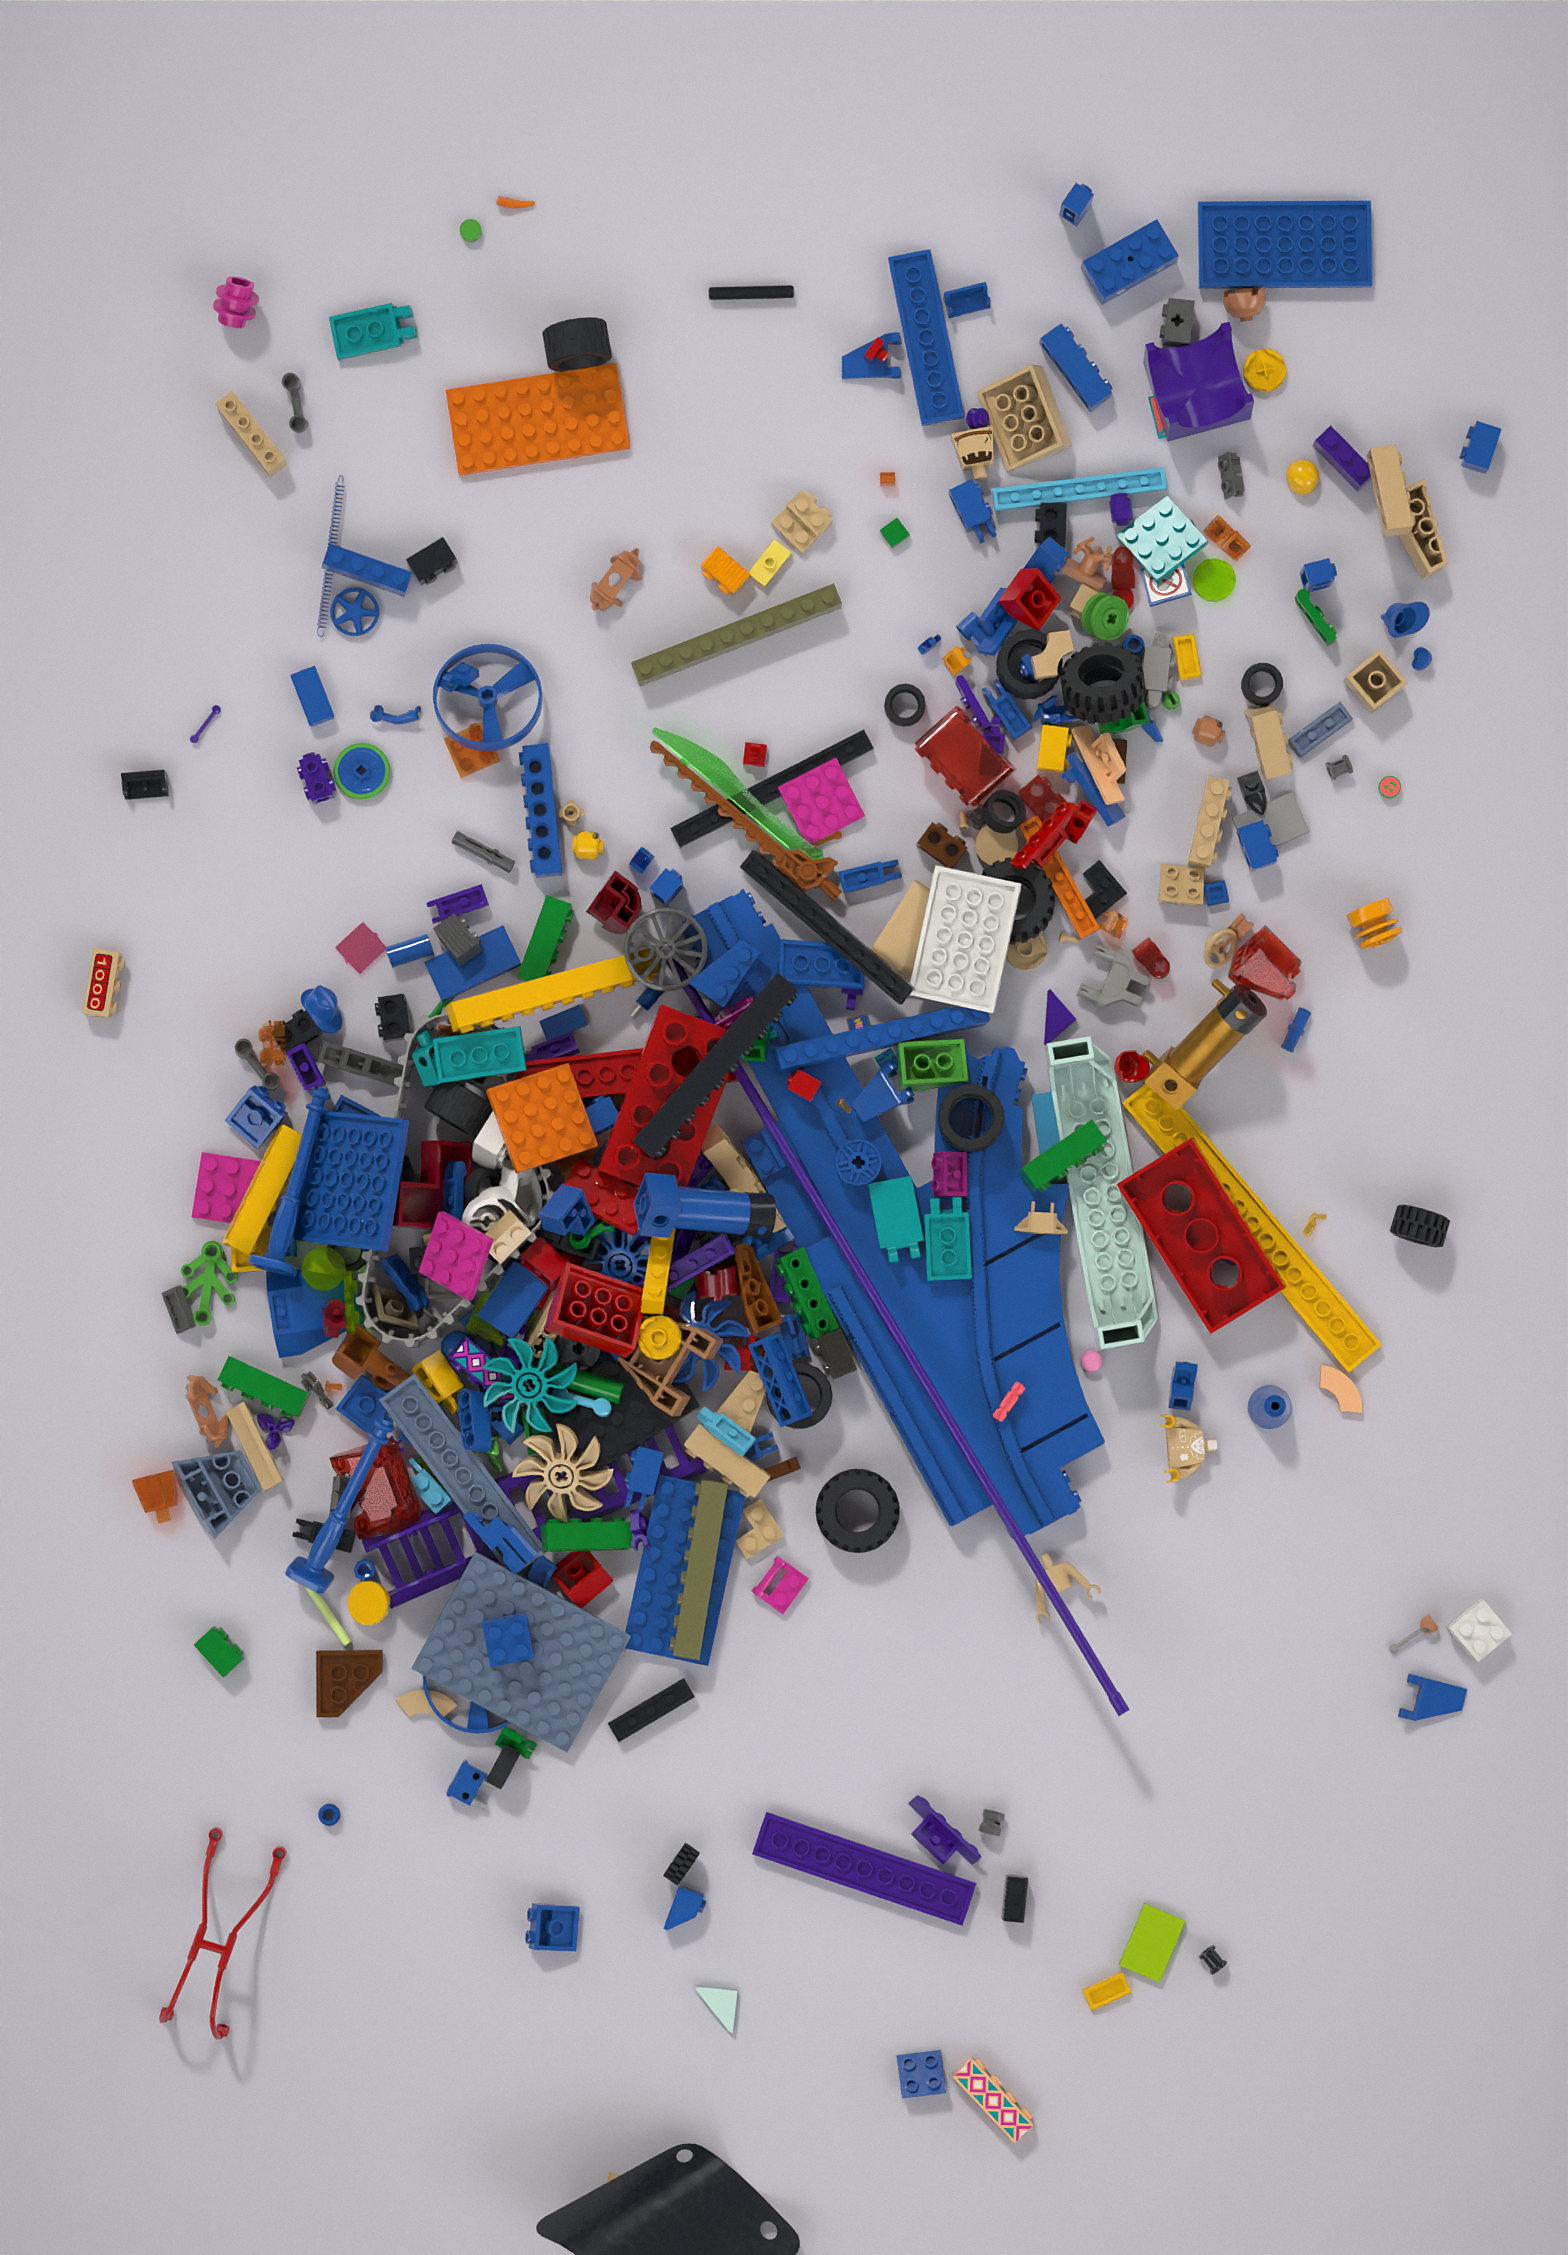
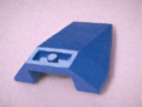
M298 1269L296 1277L266 1271L267 1296L273 1335L279 1358L302 1355L333 1339V1337L325 1336L321 1316L322 1307L326 1308L327 1303L332 1299L342 1300L346 1307L344 1314L347 1325L346 1329L340 1328L339 1335L348 1331L353 1324L363 1323L361 1305L356 1304V1298L359 1297L357 1279Z

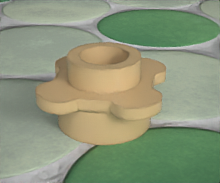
M569 800L567 805L558 811V815L560 818H564L569 826H574L576 821L584 816V810L578 808L575 805V801Z

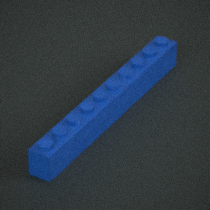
M955 1006L776 1047L771 1053L776 1072L780 1073L898 1046L899 1042H915L984 1026L991 1020L989 1012Z

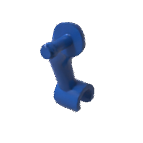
M376 705L374 711L370 712V719L373 722L383 720L397 725L406 724L419 719L417 713L421 711V707L417 706L414 711L409 710L407 713L397 716L384 713L383 707Z

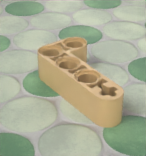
M556 1289L551 1291L526 1335V1342L533 1347L535 1351L534 1357L541 1358L543 1355L546 1337H549L553 1342L557 1337L556 1334L543 1330Z

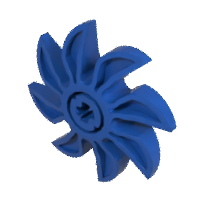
M617 1228L610 1233L604 1231L599 1234V1239L602 1240V1244L607 1248L608 1252L600 1248L595 1262L586 1260L589 1263H601L603 1265V1269L592 1271L634 1285L641 1281L639 1276L645 1279L647 1265L643 1263V1260L649 1257L651 1241H648L637 1250L635 1243L641 1236L639 1235V1230L634 1237L623 1231L622 1245L619 1243ZM622 1260H624V1261L626 1262V1263L624 1264V1266H625L624 1268L621 1266V1265H622Z
M696 1291L689 1293L682 1300L679 1315L686 1324L706 1328L720 1338H750L746 1328L736 1321L725 1320L717 1328L711 1327L716 1319L733 1302L721 1300L708 1303L703 1310V1320L696 1322ZM663 1311V1315L666 1316V1317H669V1316ZM722 1344L716 1354H719L739 1374L741 1358L738 1351L733 1345ZM690 1351L672 1383H683L693 1378L696 1372V1363L702 1360L704 1368L703 1392L711 1389L718 1381L720 1368L713 1359H704Z

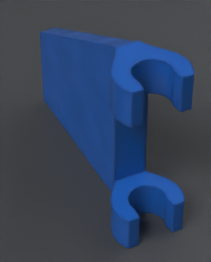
M899 332L887 333L879 337L884 341L881 349L887 353L888 344H901ZM875 340L842 356V379H900L901 369L897 366L888 367V357L884 362H881L876 357L871 362L864 358L865 353Z
M894 1061L886 1063L852 1103V1107L862 1123L897 1106L907 1105L915 1101L913 1098L915 1093L911 1087L898 1093L889 1079L898 1074L896 1071L898 1067Z
M1408 1674L1407 1682L1419 1685L1413 1711L1400 1708L1398 1717L1417 1721L1462 1711L1467 1689Z

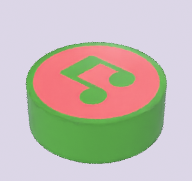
M1386 776L1380 781L1378 790L1383 797L1394 798L1401 790V783L1394 776Z

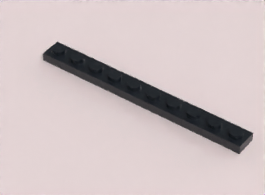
M863 729L726 800L744 815H747L782 797L777 788L778 786L835 757L840 766H843L874 750ZM714 805L671 827L670 830L679 847L682 848L731 823L732 818L720 816L717 811L719 806Z
M756 850L751 851L740 868L895 1002L902 1005L915 987Z

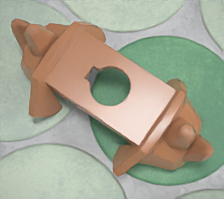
M638 548L633 549L631 552L624 551L619 555L611 557L610 562L612 566L599 583L593 582L591 584L590 601L592 603V610L605 611L613 605L623 606L621 600L615 597L631 575L634 581L643 579L638 570L640 566ZM612 573H617L621 576V583L612 587L609 585V576Z
M189 1375L187 1379L190 1383L185 1387L188 1390L185 1398L190 1403L199 1426L200 1435H205L207 1437L206 1442H214V1448H218L223 1439L227 1437V1423L230 1420L227 1415H224L219 1422L210 1403L208 1393H218L217 1387H213L208 1383L204 1376ZM199 1404L207 1408V1417H202L199 1414Z

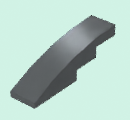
M324 1040L321 1042L316 1062L396 1087L398 1086L394 1084V1079L401 1077L403 1072V1065Z

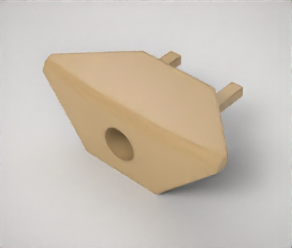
M1032 1202L1031 1212H1028V1216L1014 1228L1015 1231L1032 1234L1055 1235L1067 1234L1068 1232L1057 1219V1214L1054 1213V1203H1051L1050 1213L1034 1212L1035 1202Z

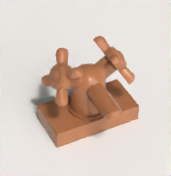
M1090 537L1088 540L1080 542L1077 548L1074 549V554L1079 553L1081 550L1084 552L1085 556L1081 563L1069 557L1066 561L1067 564L1061 572L1099 592L1107 578L1095 571L1099 563H1105L1104 570H1109L1113 564L1112 547L1107 546V550L1103 554H1101L1102 548L1100 546H1096L1092 550L1090 546L1095 538Z

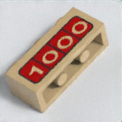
M93 948L83 1014L108 1019L112 1018V1014H116L117 1001H114L115 994L119 993L121 987V980H118L119 971H123L125 959L122 958L120 952Z

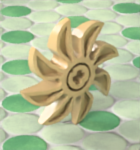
M557 1424L561 1453L556 1451L554 1441L546 1436L535 1435L524 1439L523 1443L539 1453L546 1461L536 1456H529L517 1464L512 1478L542 1475L543 1477L532 1480L527 1488L525 1499L529 1509L532 1510L545 1490L550 1489L553 1491L547 1503L550 1512L557 1519L569 1522L565 1504V1493L570 1496L572 1506L583 1511L596 1510L603 1504L579 1485L591 1491L600 1489L609 1482L614 1469L584 1471L583 1469L593 1467L600 1455L598 1439L594 1435L580 1457H575L573 1453L578 1445L577 1436L569 1427Z

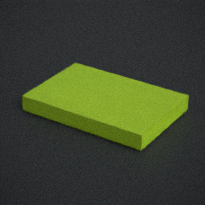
M1144 1903L1118 1965L1160 1983L1185 1920Z

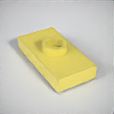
M774 539L749 571L750 577L763 587H766L789 558L791 552Z

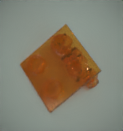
M483 722L473 723L469 725V728L457 734L471 741L482 742ZM450 737L444 738L460 778L501 761L497 751L473 750L460 745Z
M271 1020L262 1025V1028H259V1041L263 1043V1050H260L259 1059L260 1063H263L264 1069L271 1066L273 1062H275L276 1066H282L284 1061H286V1050H273V1048H286V1045H273V1042L285 1041V1038H272L285 1037V1025H283L282 1021H274V1025H271Z

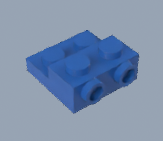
M254 1085L249 1088L224 1121L258 1149L270 1134L277 1129L288 1113L285 1111L286 1106L281 1101H273L268 1096L269 1091L266 1088Z
M532 1903V1908H529L527 1911L530 1931H526L525 1942L529 1944L528 1948L533 1950L576 1952L580 1907Z

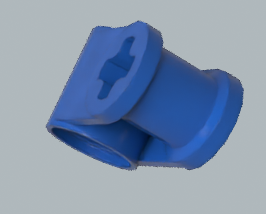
M498 1404L488 1406L490 1424L511 1445L525 1431L524 1427L517 1421L515 1433H512L504 1424L502 1417L503 1408ZM492 1411L499 1412L500 1418L498 1420L496 1418L491 1419L493 1417Z

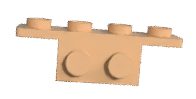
M1090 725L1074 727L1071 730L1073 737L1105 804L1122 802L1124 796L1116 780L1126 771V768L1109 732L1101 734L1096 739Z

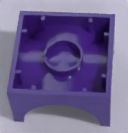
M1230 322L1222 323L1213 334L1189 345L1176 348H1159L1155 346L1154 342L1145 344L1143 364L1167 442L1251 419L1254 399L1252 393H1247L1238 370Z

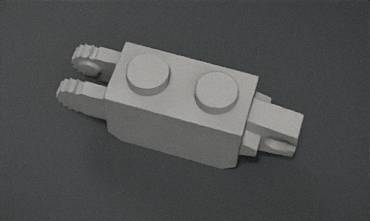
M1156 632L1152 646L1145 649L1143 654L1142 666L1147 693L1146 706H1148L1149 710L1157 709L1158 705H1160L1161 695H1165L1167 689H1171L1172 677L1168 675L1169 668L1174 666L1175 655H1171L1172 649L1169 648V633Z

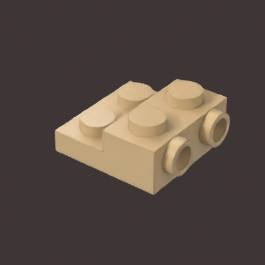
M802 490L771 522V525L801 554L832 525L833 521L830 511L824 506L820 509L815 504L817 499L810 492L805 494Z

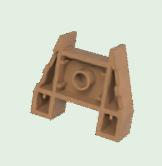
M643 1315L642 1319L645 1321L652 1317V1315ZM676 1322L681 1331L682 1341L677 1352L667 1359L656 1360L647 1357L639 1346L632 1358L618 1357L619 1362L627 1372H630L639 1387L650 1397L651 1402L671 1416H680L691 1398L672 1385L674 1378L690 1351L704 1359H713L724 1341L706 1328Z

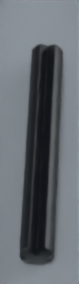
M792 285L709 288L710 300L782 299L794 297V287Z

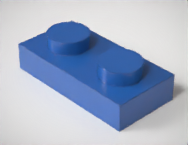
M1028 653L1021 658L1018 671L1024 680L1028 679L1032 683L1037 679L1034 677L1031 656Z

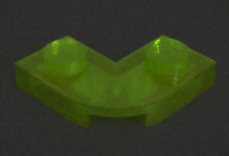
M352 1271L343 1272L347 1334H355V1324H360L359 1311L354 1310V1293H358L357 1280H353Z

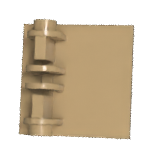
M1161 864L1158 901H1161L1162 904L1175 903V905H1178V903H1182V906L1184 904L1195 905V907L1203 905L1205 868Z

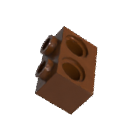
M932 822L916 846L946 868L953 869L967 851L966 842L957 835L952 837L948 834V829L941 823L935 824ZM936 833L940 836L941 840L939 843L933 844L928 840V836ZM954 846L957 848L958 854L951 857L947 855L946 848Z

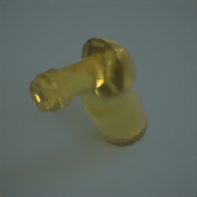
M1314 1212L1303 1230V1236L1310 1237L1316 1227V1219H1326L1327 1215Z

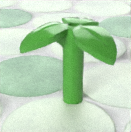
M491 1435L492 1444L486 1454L496 1472H501L504 1470V1466L497 1456L499 1454V1447L496 1442L501 1436Z

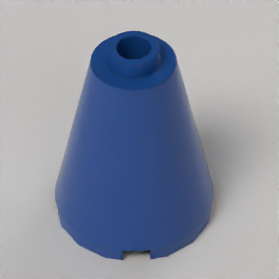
M1262 1386L1255 1390L1249 1398V1416L1259 1427L1275 1429L1285 1424L1290 1417L1292 1410L1291 1400L1288 1394L1277 1386ZM1273 1402H1274L1275 1405H1276V1409H1275V1410H1273V1409L1271 1408V1404H1272Z

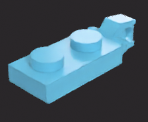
M704 1406L696 1417L708 1432L741 1457L756 1440L755 1437L722 1412L720 1414L713 1413Z

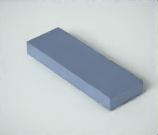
M1339 702L1289 738L1288 742L1301 758L1352 721L1353 718L1343 704Z

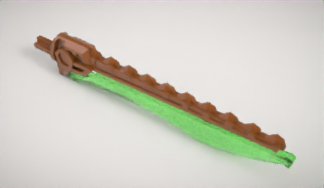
M656 727L653 728V735L682 759L676 758L655 740L651 742L649 747L651 752L663 754L665 766L677 767L678 772L676 773L679 778L690 779L692 781L690 786L693 791L705 793L704 800L706 804H716L719 806L717 811L720 816L731 817L733 829L745 830L747 841L758 842L760 844L758 849L761 854L772 855L774 867H778V870L803 892L819 887L833 901L839 897L843 891L827 877L833 871L834 866L838 864L836 860L830 857L824 858L821 850L814 847L768 811L740 782L728 765L717 756L683 737ZM688 764L691 767H693L698 773H700L704 778H706L710 783H712L716 788H718L729 799H731L735 804H737L748 815H750L754 820H756L767 831H769L773 836H775L786 847H788L789 849H801L807 855L802 853L800 850L784 849L773 838H771L754 822H752L748 817H746L742 812H740L735 806H733L729 801H727L723 796H721L716 790H714L710 785H708L704 780H702L697 774H695L691 769H689L687 767Z

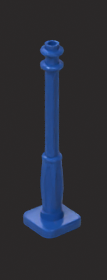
M316 1086L315 1090L310 1091V1095L313 1096L312 1102L306 1105V1109L309 1110L287 1192L281 1198L282 1201L273 1222L268 1251L265 1252L264 1257L251 1254L248 1263L255 1268L296 1277L297 1268L286 1262L285 1255L295 1230L298 1209L301 1203L299 1195L321 1115L327 1112V1109L324 1108L325 1100H330L331 1098L327 1094L328 1089Z
M382 1415L381 1418L374 1420L376 1428L368 1432L370 1440L335 1510L329 1513V1517L320 1529L308 1559L301 1556L296 1557L285 1571L288 1578L316 1593H325L334 1580V1574L324 1567L339 1543L345 1524L348 1521L347 1515L381 1446L389 1441L387 1437L388 1432H393L395 1429L393 1420L388 1416Z

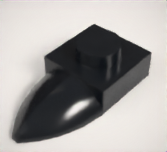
M1258 771L1237 777V783L1247 805L1256 813L1264 815L1266 810V794Z

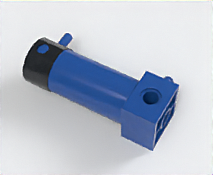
M645 1173L633 1203L639 1235L670 1238L673 1228L739 1234L745 1236L743 1243L750 1245L754 1237H770L776 1220V1202L771 1194L677 1186L675 1175Z

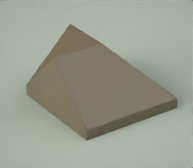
M376 1284L372 1286L380 1321L401 1328L413 1330L419 1328L416 1313L408 1307L406 1298L402 1293Z

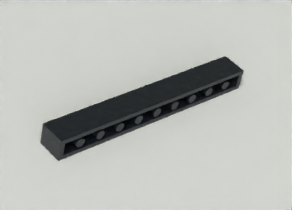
M777 973L639 1131L632 1142L651 1159L655 1155L659 1158L667 1149L664 1145L668 1140L674 1141L682 1132L679 1129L684 1122L689 1124L696 1116L693 1111L699 1105L703 1107L711 1097L708 1094L713 1088L717 1091L725 1082L723 1077L726 1073L732 1074L740 1065L737 1062L742 1055L746 1057L753 1050L754 1047L751 1044L757 1038L761 1040L769 1030L766 1027L771 1021L775 1024L783 1015L781 1010L784 1006L790 1007L798 998L795 995L798 989Z

